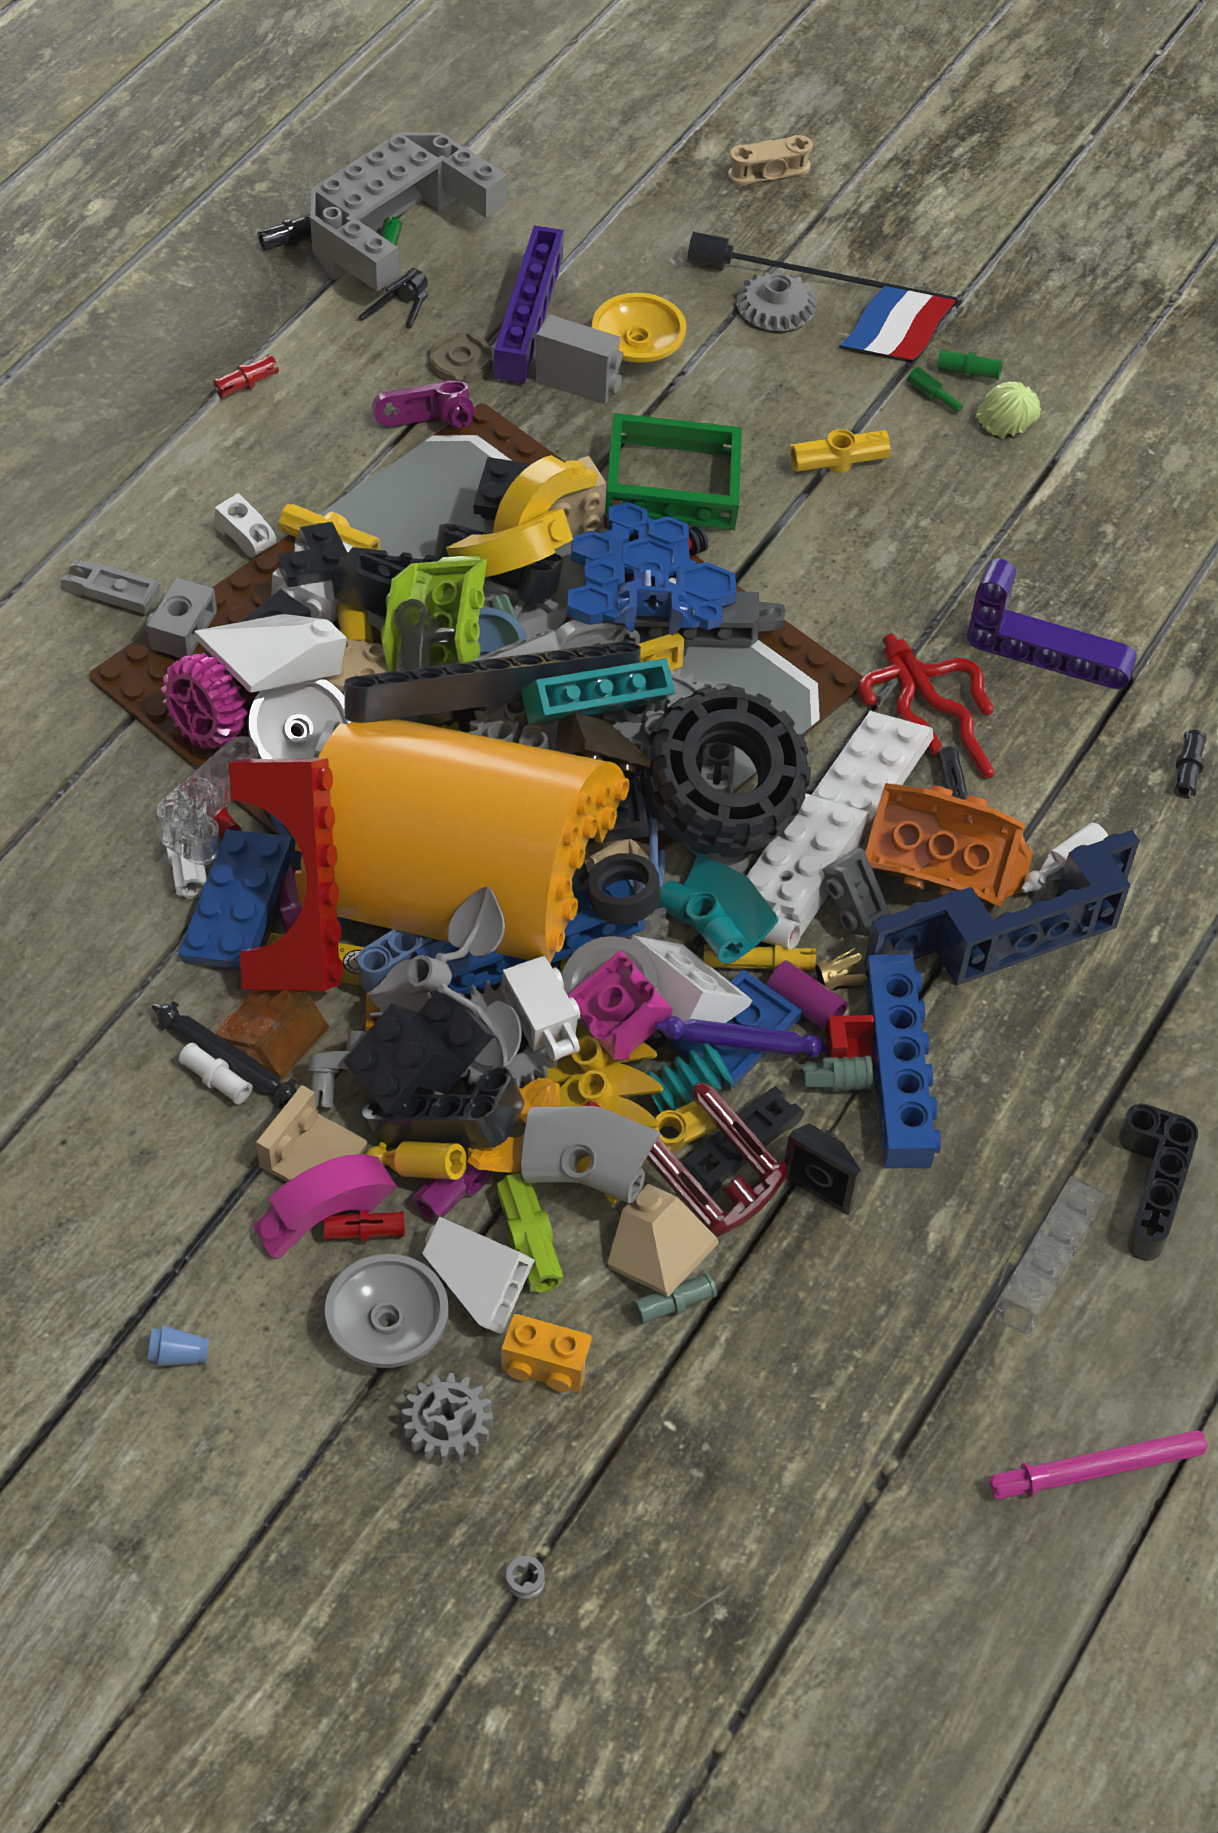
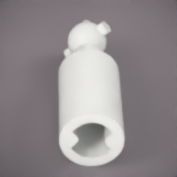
M1093 822L1080 829L1047 853V858L1040 871H1031L1026 875L1021 891L1023 893L1030 891L1040 892L1045 888L1046 881L1061 879L1068 853L1077 846H1088L1102 841L1108 836L1106 831L1100 825Z

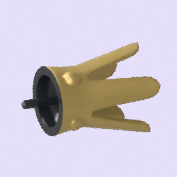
M855 948L832 961L827 962L823 960L821 963H816L815 971L817 977H813L830 990L837 986L864 985L863 981L868 979L865 974L846 975L855 971V963L862 959V955L858 953L848 956Z

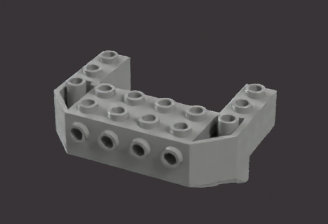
M399 132L311 189L312 251L333 280H337L347 272H350L374 290L379 291L399 277L398 247L375 232L383 226L385 218L389 217L391 221L392 216H399L420 201H424L437 211H440L457 199L487 218L507 204V174L444 133Z

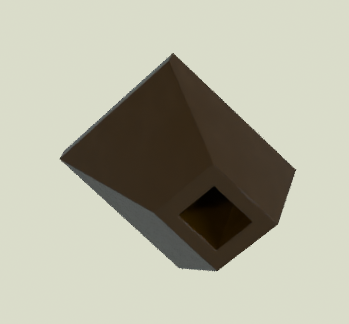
M576 712L559 719L554 751L615 763L620 767L624 776H634L635 772L650 768L651 760L610 723Z

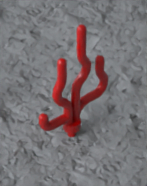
M894 634L885 636L883 643L886 647L882 653L889 666L869 672L861 678L858 683V693L866 706H873L876 703V696L871 689L872 686L897 678L902 687L896 704L899 718L931 727L924 719L915 715L910 709V703L917 686L923 698L931 707L951 714L959 720V736L963 746L982 777L991 779L995 775V771L974 736V720L971 713L965 706L941 697L928 679L956 671L966 673L970 678V693L975 704L983 715L989 716L993 713L994 707L984 691V676L981 669L976 663L965 658L948 659L936 664L923 663L914 656L906 640H897ZM933 731L934 738L927 748L931 755L937 758V752L943 746Z

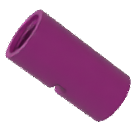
M788 960L783 961L774 970L766 985L801 1009V1016L824 1032L827 1031L829 1016H844L848 1007L846 1000Z

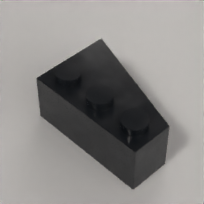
M352 547L331 572L334 598L343 603L370 611L373 614L386 617V597L390 593L392 579L412 563L436 562V558L434 555H426L424 559L413 558L411 553L402 552L399 557L389 556L386 550Z

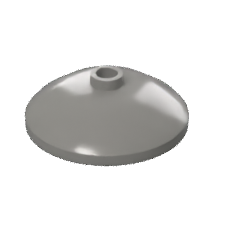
M398 1254L369 1256L348 1266L332 1283L325 1302L327 1330L335 1345L356 1362L378 1368L407 1365L426 1355L442 1337L448 1321L447 1294L437 1275L429 1267L416 1259ZM385 1320H391L394 1322V1324L390 1327H384L381 1325V1323Z

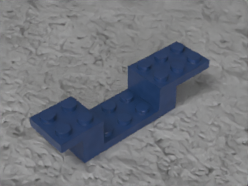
M1130 830L1119 835L1111 834L1102 841L1088 846H1077L1068 853L1056 898L1048 901H1037L1028 908L1014 913H1003L995 920L991 918L972 886L960 891H949L942 897L926 903L918 902L909 909L895 914H884L875 921H872L864 965L866 967L868 955H913L915 960L936 952L956 986L1115 929L1117 928L1130 888V883L1127 879L1140 840L1134 831Z

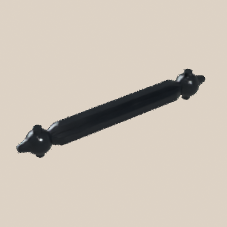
M172 1001L171 1004L165 1005L153 1004L152 1009L157 1015L159 1022L157 1027L164 1031L165 1027L172 1026L175 1034L188 1043L193 1042L197 1044L199 1048L214 1059L221 1058L228 1063V1069L263 1093L274 1094L276 1099L274 1105L281 1109L283 1105H286L297 1092L295 1087L297 1082L290 1078L288 1082H281L275 1072L192 1017L180 1015L177 1009L179 1006L177 1002Z

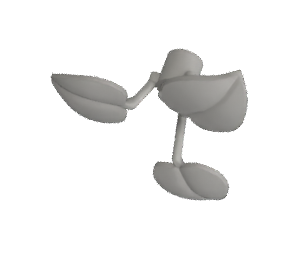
M487 886L477 890L463 902L453 915L448 928V940L453 946L460 948V950L447 954L439 952L435 959L418 955L413 959L404 960L392 968L382 982L368 993V996L383 1013L391 1003L419 1012L431 998L429 993L431 991H438L474 1011L494 1035L474 1061L485 1066L506 1067L515 1058L521 1042V1023L516 1011L502 1001L491 1003L486 1011H484L480 1006L448 988L452 974L449 966L446 964L447 961L465 957L468 951L477 957L487 956L500 944L505 931V921L493 890Z

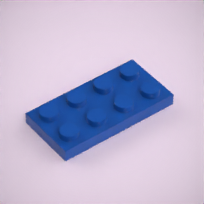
M226 829L178 953L183 962L241 970L240 952L259 946L295 851L296 842L293 837Z

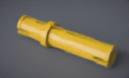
M704 944V962L712 968L775 970L783 961L788 960L802 971L815 972L816 948H791L788 950L775 944V947H754L740 959L732 963H722L710 946Z

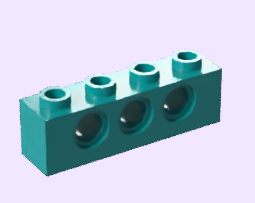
M667 658L538 679L521 690L529 725L558 721L560 718L575 712L587 716L656 704L676 693Z

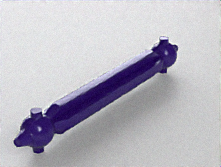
M668 1016L664 1021L655 1022L654 1025L656 1029L662 1031L669 1039H679L682 1036L692 1042L790 1055L801 1052L806 1057H818L819 1053L829 1049V1046L822 1043L815 1035H804L801 1037L797 1033L698 1019L683 1022L677 1016Z

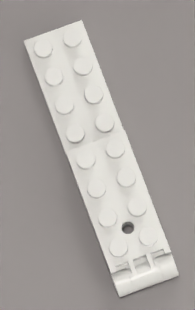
M869 711L812 795H805L806 798L797 816L780 836L768 844L747 875L779 919L762 942L774 946L775 944L781 945L782 948L788 950L797 946L801 935L829 895L826 888L827 880L822 868L853 849H860L869 835L885 783L903 785L933 740V728Z

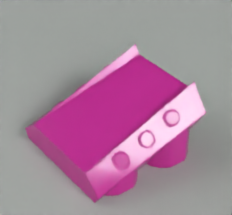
M623 951L615 953L567 995L568 998L573 997L580 1010V1020L614 1060L629 1059L630 1053L657 1030L654 1027L655 1022L664 1021L668 1016L672 1015L673 1010Z

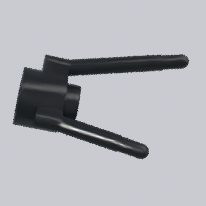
M415 268L408 270L405 275L385 288L387 293L360 314L359 320L363 321L398 294L404 300H416L407 322V327L411 328L422 303L428 297V294L424 291L428 286L425 274Z

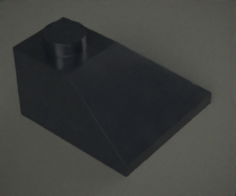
M810 1123L794 1129L788 1136L784 1159L787 1170L785 1178L849 1215L853 1209L861 1169L844 1143L838 1140L830 1131L819 1129Z

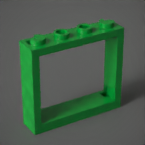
M613 413L606 483L605 516L608 515V507L615 505L612 504V500L622 501V503L630 502L647 509L648 517L653 520L669 516L690 526L735 530L740 501L742 427ZM621 443L730 455L728 496L619 484L618 472ZM723 444L730 445V447H723ZM721 512L729 513V517H723L720 514Z

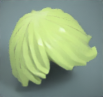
M1009 381L997 385L988 392L984 402L978 406L975 417L979 419V423L982 424V427L987 432L1004 439L1008 433L1014 437L1016 433L1023 434L1028 427L1036 424L1040 418L1041 405L1037 393H1034L1029 386L1025 387L1021 382Z

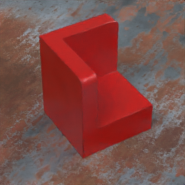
M829 1016L825 1036L826 1045L829 1046L827 1051L828 1058H861L870 1056L873 1067L872 1035L875 1025L874 1016Z

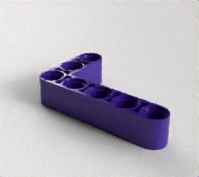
M996 558L988 561L977 587L967 633V640L973 647L1108 688L1122 689L1127 686L1137 659V654L1133 648L1113 640L1009 611L1008 607L1016 569L1009 561Z

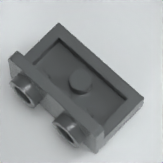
M855 848L822 868V871L827 880L826 888L835 899L840 911L839 918L843 927L850 934L868 936L870 935L872 921L890 912L864 849Z

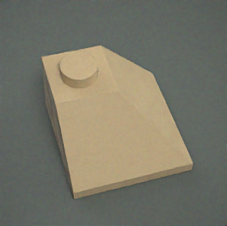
M647 1184L640 1191L635 1201L629 1203L622 1210L607 1264L609 1269L669 1297L719 1242L717 1237L678 1197Z

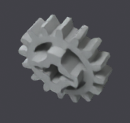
M449 1373L446 1382H441L436 1374L432 1375V1385L429 1387L419 1382L417 1384L418 1396L408 1394L406 1397L408 1408L402 1410V1420L404 1423H407L404 1425L405 1438H412V1450L415 1452L424 1447L425 1460L429 1461L435 1454L440 1455L441 1463L444 1465L447 1464L450 1455H455L459 1463L464 1462V1451L466 1450L477 1455L479 1453L477 1441L487 1443L489 1440L488 1428L493 1427V1415L489 1414L491 1412V1400L483 1399V1387L478 1386L471 1390L470 1378L466 1376L461 1383L455 1382L454 1373ZM430 1402H432L430 1408L424 1409ZM472 1427L471 1430L463 1436L465 1429Z

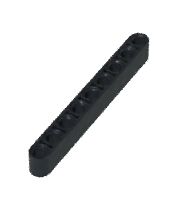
M614 642L354 676L344 681V717L351 722L367 723L523 701L521 690L538 679L640 663L641 647L631 642Z

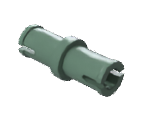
M706 1272L699 1277L681 1283L669 1297L656 1292L641 1299L633 1300V1308L638 1321L643 1325L648 1321L672 1312L676 1315L683 1313L687 1306L716 1297L717 1290L711 1275Z

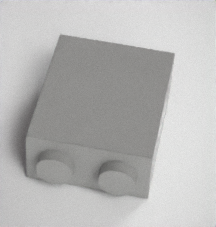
M549 314L537 333L536 382L606 404L611 394H616L621 385L622 376L618 374V368L623 358V352L619 351L620 337Z

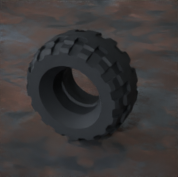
M710 686L698 689L686 698L681 697L670 705L658 719L643 749V754L651 760L650 768L641 770L639 776L642 791H644L647 799L646 807L654 819L657 818V821L659 820L666 828L664 833L675 842H678L680 839L691 845V851L708 855L711 852L719 853L722 857H738L741 853L753 851L754 853L766 847L780 836L797 816L806 798L805 795L810 784L811 767H808L807 762L809 751L804 737L801 734H797L793 728L795 725L793 719L786 711L779 712L770 704L772 702L771 699L760 693L756 696L747 694L742 687L726 686L723 690H717ZM721 742L742 750L751 759L756 769L758 780L756 788L746 794L732 795L718 791L710 786L700 774L696 764L695 754L699 747L709 743Z

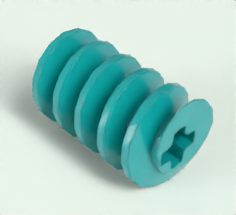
M704 1043L702 1044L704 1056L700 1057L694 1050H690V1063L686 1064L678 1056L675 1058L676 1070H671L664 1063L661 1065L662 1077L659 1078L651 1070L647 1072L649 1076L663 1087L662 1092L652 1094L660 1112L666 1111V1104L672 1110L680 1108V1097L687 1104L693 1102L692 1088L698 1082L709 1084L716 1091L721 1090L720 1077L733 1084L730 1073L717 1049L714 1050L710 1045Z

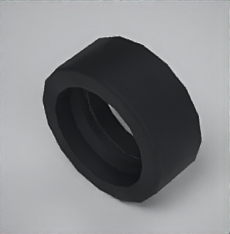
M634 853L611 855L596 863L588 874L587 887L591 907L594 913L604 921L614 924L639 922L654 913L660 904L659 874L655 865L646 857ZM620 880H635L645 885L642 891L626 898L612 897L603 892L607 886Z

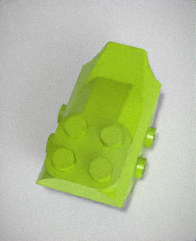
M480 555L443 557L438 562L412 563L392 579L390 593L386 597V621L381 629V639L388 672L468 662L480 657L481 650L478 641L480 628L478 620L480 609L484 605L483 585L487 559H480Z

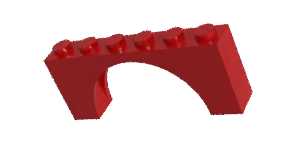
M328 758L243 759L228 762L231 801H241L256 805L279 819L290 831L300 848L307 877L303 907L289 931L270 945L255 946L240 952L242 989L326 991L341 985L340 979L343 975V963L339 958L338 945L341 937V925L337 920L336 908L339 899V888L335 882L334 871L337 861V850L335 845H333L332 835L335 812L331 806L330 798L333 774L329 768Z

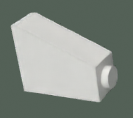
M439 1217L436 1225L432 1226L427 1233L426 1247L422 1254L480 1326L502 1334L535 1259Z

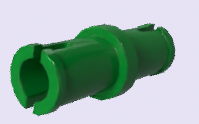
M944 349L940 350L937 363L938 370L964 373L965 377L970 378L972 375L996 380L1000 379L1003 367L1002 359L976 356L975 352L970 351L968 354L945 351Z

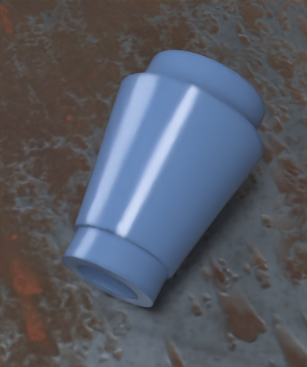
M162 1325V1329L151 1328L147 1361L157 1362V1366L206 1363L209 1338H201V1336Z

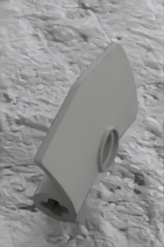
M531 1107L527 1116L522 1148L521 1169L523 1179L526 1183L579 1182L582 1185L590 1186L627 1203H632L637 1198L644 1184L645 1172L641 1166L661 1133L601 1107ZM586 1156H590L591 1163L589 1168L584 1172L578 1173L577 1166L579 1161Z

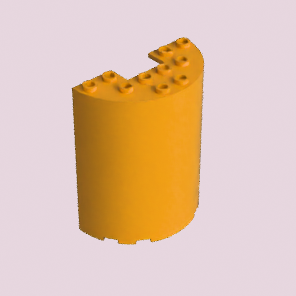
M397 718L367 723L350 722L348 725L341 723L331 734L318 758H328L329 768L333 774L330 798L331 806L335 812L332 835L333 845H335L337 850V861L334 866L335 882L339 888V899L336 904L337 916L449 942L448 928L457 909L474 892L487 886L493 890L505 921L503 938L493 952L529 961L545 955L551 964L555 952H560L563 947L564 931L568 922L573 921L577 914L578 900L574 897L572 890L574 872L576 868L580 869L583 865L585 847L589 838L594 837L595 842L602 843L607 831L613 829L617 817L616 809L620 800L626 799L629 791V779L625 778L620 767L612 762ZM296 842L295 850L300 851V848ZM302 856V871L298 870L295 872V880L299 901L303 907L307 877Z

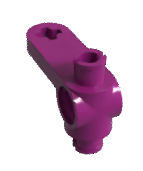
M447 380L446 382L442 381L440 383L382 392L373 400L372 412L376 420L384 426H396L439 418L443 423L461 428V426L464 425L466 427L471 423L474 415V405L469 398L467 383ZM387 403H392L393 407H397L392 409V414L386 415L383 411L386 409Z

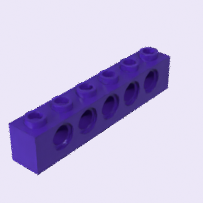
M533 226L494 349L495 379L519 383L526 382L536 349L537 333L544 323L562 264L564 230Z

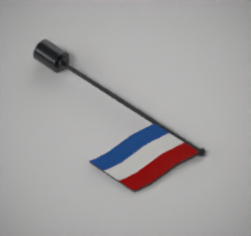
M693 231L689 244L687 262L723 269L725 263L731 264L733 258L882 288L867 305L854 331L839 345L840 349L913 363L927 348L941 320L955 304V307H958L963 302V298L959 294L957 297L735 253L733 252L734 246L729 245V238Z

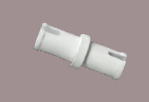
M193 1042L189 1043L181 1051L178 1059L179 1062L202 1077V1083L207 1087L217 1088L238 1105L248 1098L252 1091V1084L229 1070V1065L221 1058L214 1059Z

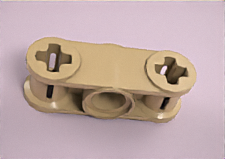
M794 135L789 138L737 145L730 152L732 168L728 172V178L735 185L746 186L756 182L805 175L810 170L808 157L812 151L813 143L806 136Z

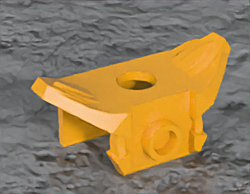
M547 1076L542 1080H534L528 1083L522 1089L519 1088L525 1104L517 1121L522 1122L526 1126L528 1112L531 1107H561L560 1084ZM524 1134L516 1138L508 1137L501 1145L493 1148H468L467 1162L478 1170L510 1172V1175L515 1173L522 1174L521 1161Z

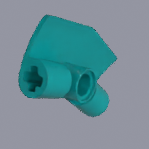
M702 854L697 855L694 866L684 885L676 881H668L660 889V904L657 908L695 927L722 963H732L751 951L766 937L779 920L775 912L746 875Z

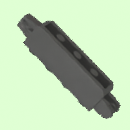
M740 591L736 593L735 603L722 606L723 617L720 627L709 630L699 626L695 628H680L677 632L684 638V645L752 646L758 641V632L784 629L785 606L783 604L759 602V592ZM650 596L649 598L650 607H653L652 596ZM636 615L634 629L639 633V644L668 635V617Z

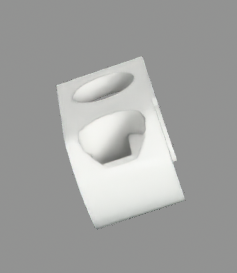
M239 493L215 507V529L223 536L228 534L239 544L247 556L254 558L276 544V536L270 525ZM235 507V512L229 515L228 511Z

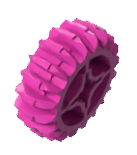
M205 653L191 656L186 655L167 668V674L163 676L165 685L161 688L162 692L166 695L163 703L169 708L168 716H172L175 721L174 728L179 727L182 730L183 738L190 737L193 746L199 744L203 749H214L228 744L241 734V729L246 726L243 718L247 715V711L242 707L246 700L240 696L239 690L241 687L235 684L234 676L228 674L225 664H218L215 656L208 657Z

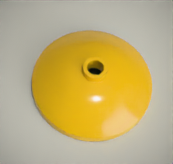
M627 293L615 296L604 302L596 310L592 320V328L620 337L619 351L623 352L622 360L632 363H649L666 358L680 348L686 336V320L679 308L662 297L647 293Z

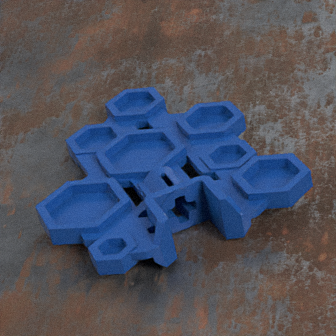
M625 502L608 507L607 520L609 531L602 533L590 531L572 536L571 561L584 566V586L567 591V616L587 625L604 621L621 623L631 633L634 632L636 615L668 617V631L673 636L680 628H695L699 626L709 630L720 627L723 617L722 606L735 603L737 593L735 573L708 562L696 565V561L690 560L689 529L687 523L669 516L653 520L648 517L647 509L630 502ZM638 535V540L629 542V536ZM625 574L634 577V581L625 583ZM676 577V584L669 582V579ZM650 596L653 598V607L649 606Z

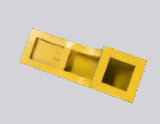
M552 455L534 462L518 475L506 491L496 514L493 533L514 528L548 512L554 502L565 494L597 486L598 473L585 467V464L580 461L570 460L564 463Z
M554 508L514 528L492 534L471 535L446 549L449 557L480 555V559H487L485 577L546 558L555 553L554 549L572 541L573 537L563 508Z

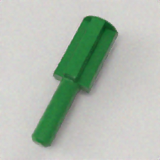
M919 366L915 367L908 375L907 382L931 400L937 397L956 412H960L963 409V405L941 389L943 387L941 382Z

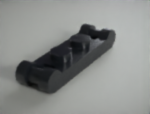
M776 1086L768 1090L738 1115L765 1147L785 1130L796 1126L805 1113L796 1103L791 1105L784 1099L785 1093ZM775 1110L779 1115L775 1117L769 1111ZM720 1131L682 1162L684 1167L710 1196L720 1188L725 1180L747 1163ZM708 1161L716 1166L710 1172L703 1167Z

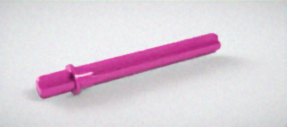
M1196 1430L1034 1466L1023 1463L1020 1469L993 1474L989 1480V1486L995 1499H1003L1021 1494L1033 1497L1040 1490L1200 1456L1205 1453L1208 1445L1203 1432Z

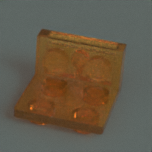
M253 990L240 1008L224 1020L223 1025L216 1034L235 1046L254 1049L263 1064L275 1072L280 1079H283L330 1027L309 994L290 990Z

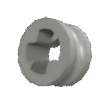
M520 1556L514 1559L506 1571L509 1591L520 1599L537 1597L545 1586V1571L542 1563L531 1556ZM529 1569L532 1570L533 1580H536L534 1584L526 1582L523 1586L518 1585V1575L515 1574L518 1571L525 1574Z

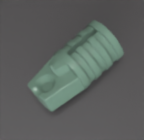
M871 1057L823 1058V1063L803 1065L805 1087H823L824 1092L872 1090L873 1070Z

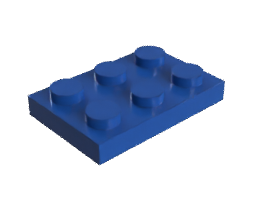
M742 970L731 981L734 986L751 998L752 1002L748 1008L726 1023L788 1032L801 1019V1009L745 970ZM682 1036L679 1039L672 1040L671 1048L690 1061V1050H694L700 1057L704 1056L702 1046L704 1043L688 1041ZM708 1044L714 1050L717 1049L730 1073L733 1084L720 1077L721 1084L730 1091L768 1053L767 1051Z

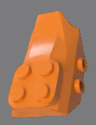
M885 783L864 850L873 870L904 878L903 884L912 888L924 890L925 885L940 889L938 894L941 896L949 891H960L972 886L982 902L1002 907L1004 899L1016 894H1022L1021 888L1025 883V877L1033 855L1023 837L1025 823L997 809L987 807L988 801L974 796H966V800L951 796L953 791L941 786L932 785L929 790L920 787Z

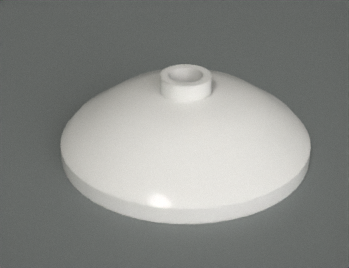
M323 678L261 690L250 707L248 733L252 746L260 759L314 758V751L326 722L338 721L342 724H349L351 721L346 720L344 717L343 694L333 684ZM292 726L300 728V737H296L291 733Z

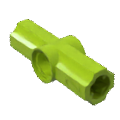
M521 1173L508 1175L501 1182L497 1183V1192L506 1217V1231L510 1247L535 1259L526 1279L530 1292L542 1294L553 1291L558 1285L563 1284V1274L553 1247L554 1237L549 1217L546 1211H541L532 1183H526Z

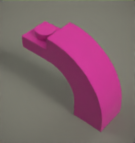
M354 1154L334 1158L304 1171L269 1197L273 1206L252 1227L269 1255L281 1258L306 1232L323 1219L346 1210H368L371 1213L397 1186L378 1157Z

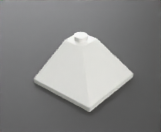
M288 614L196 630L193 636L212 656L216 657L220 664H225V668L250 693L340 674L347 637L326 619Z

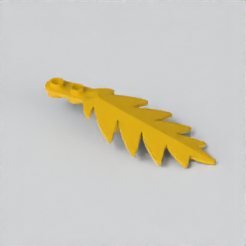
M570 957L561 960V962H560V973H561V975H562V971H563V969H564V967H565V964L567 963V961H568V959H569ZM577 1023L576 1037L580 1047L579 1052L564 1056L557 1060L556 1067L547 1068V1076L558 1084L567 1080L559 1088L561 1107L582 1106L588 1101H594L601 1108L652 1129L657 1128L659 1122L647 1110L623 1097L660 1093L663 1091L662 1085L640 1070L621 1064L623 1062L654 1059L657 1056L656 1051L643 1042L630 1053L629 1059L614 1060L589 1029H585ZM586 1156L579 1161L577 1166L578 1173L584 1172L589 1168L591 1163L590 1156ZM604 1193L612 1204L618 1202V1198Z

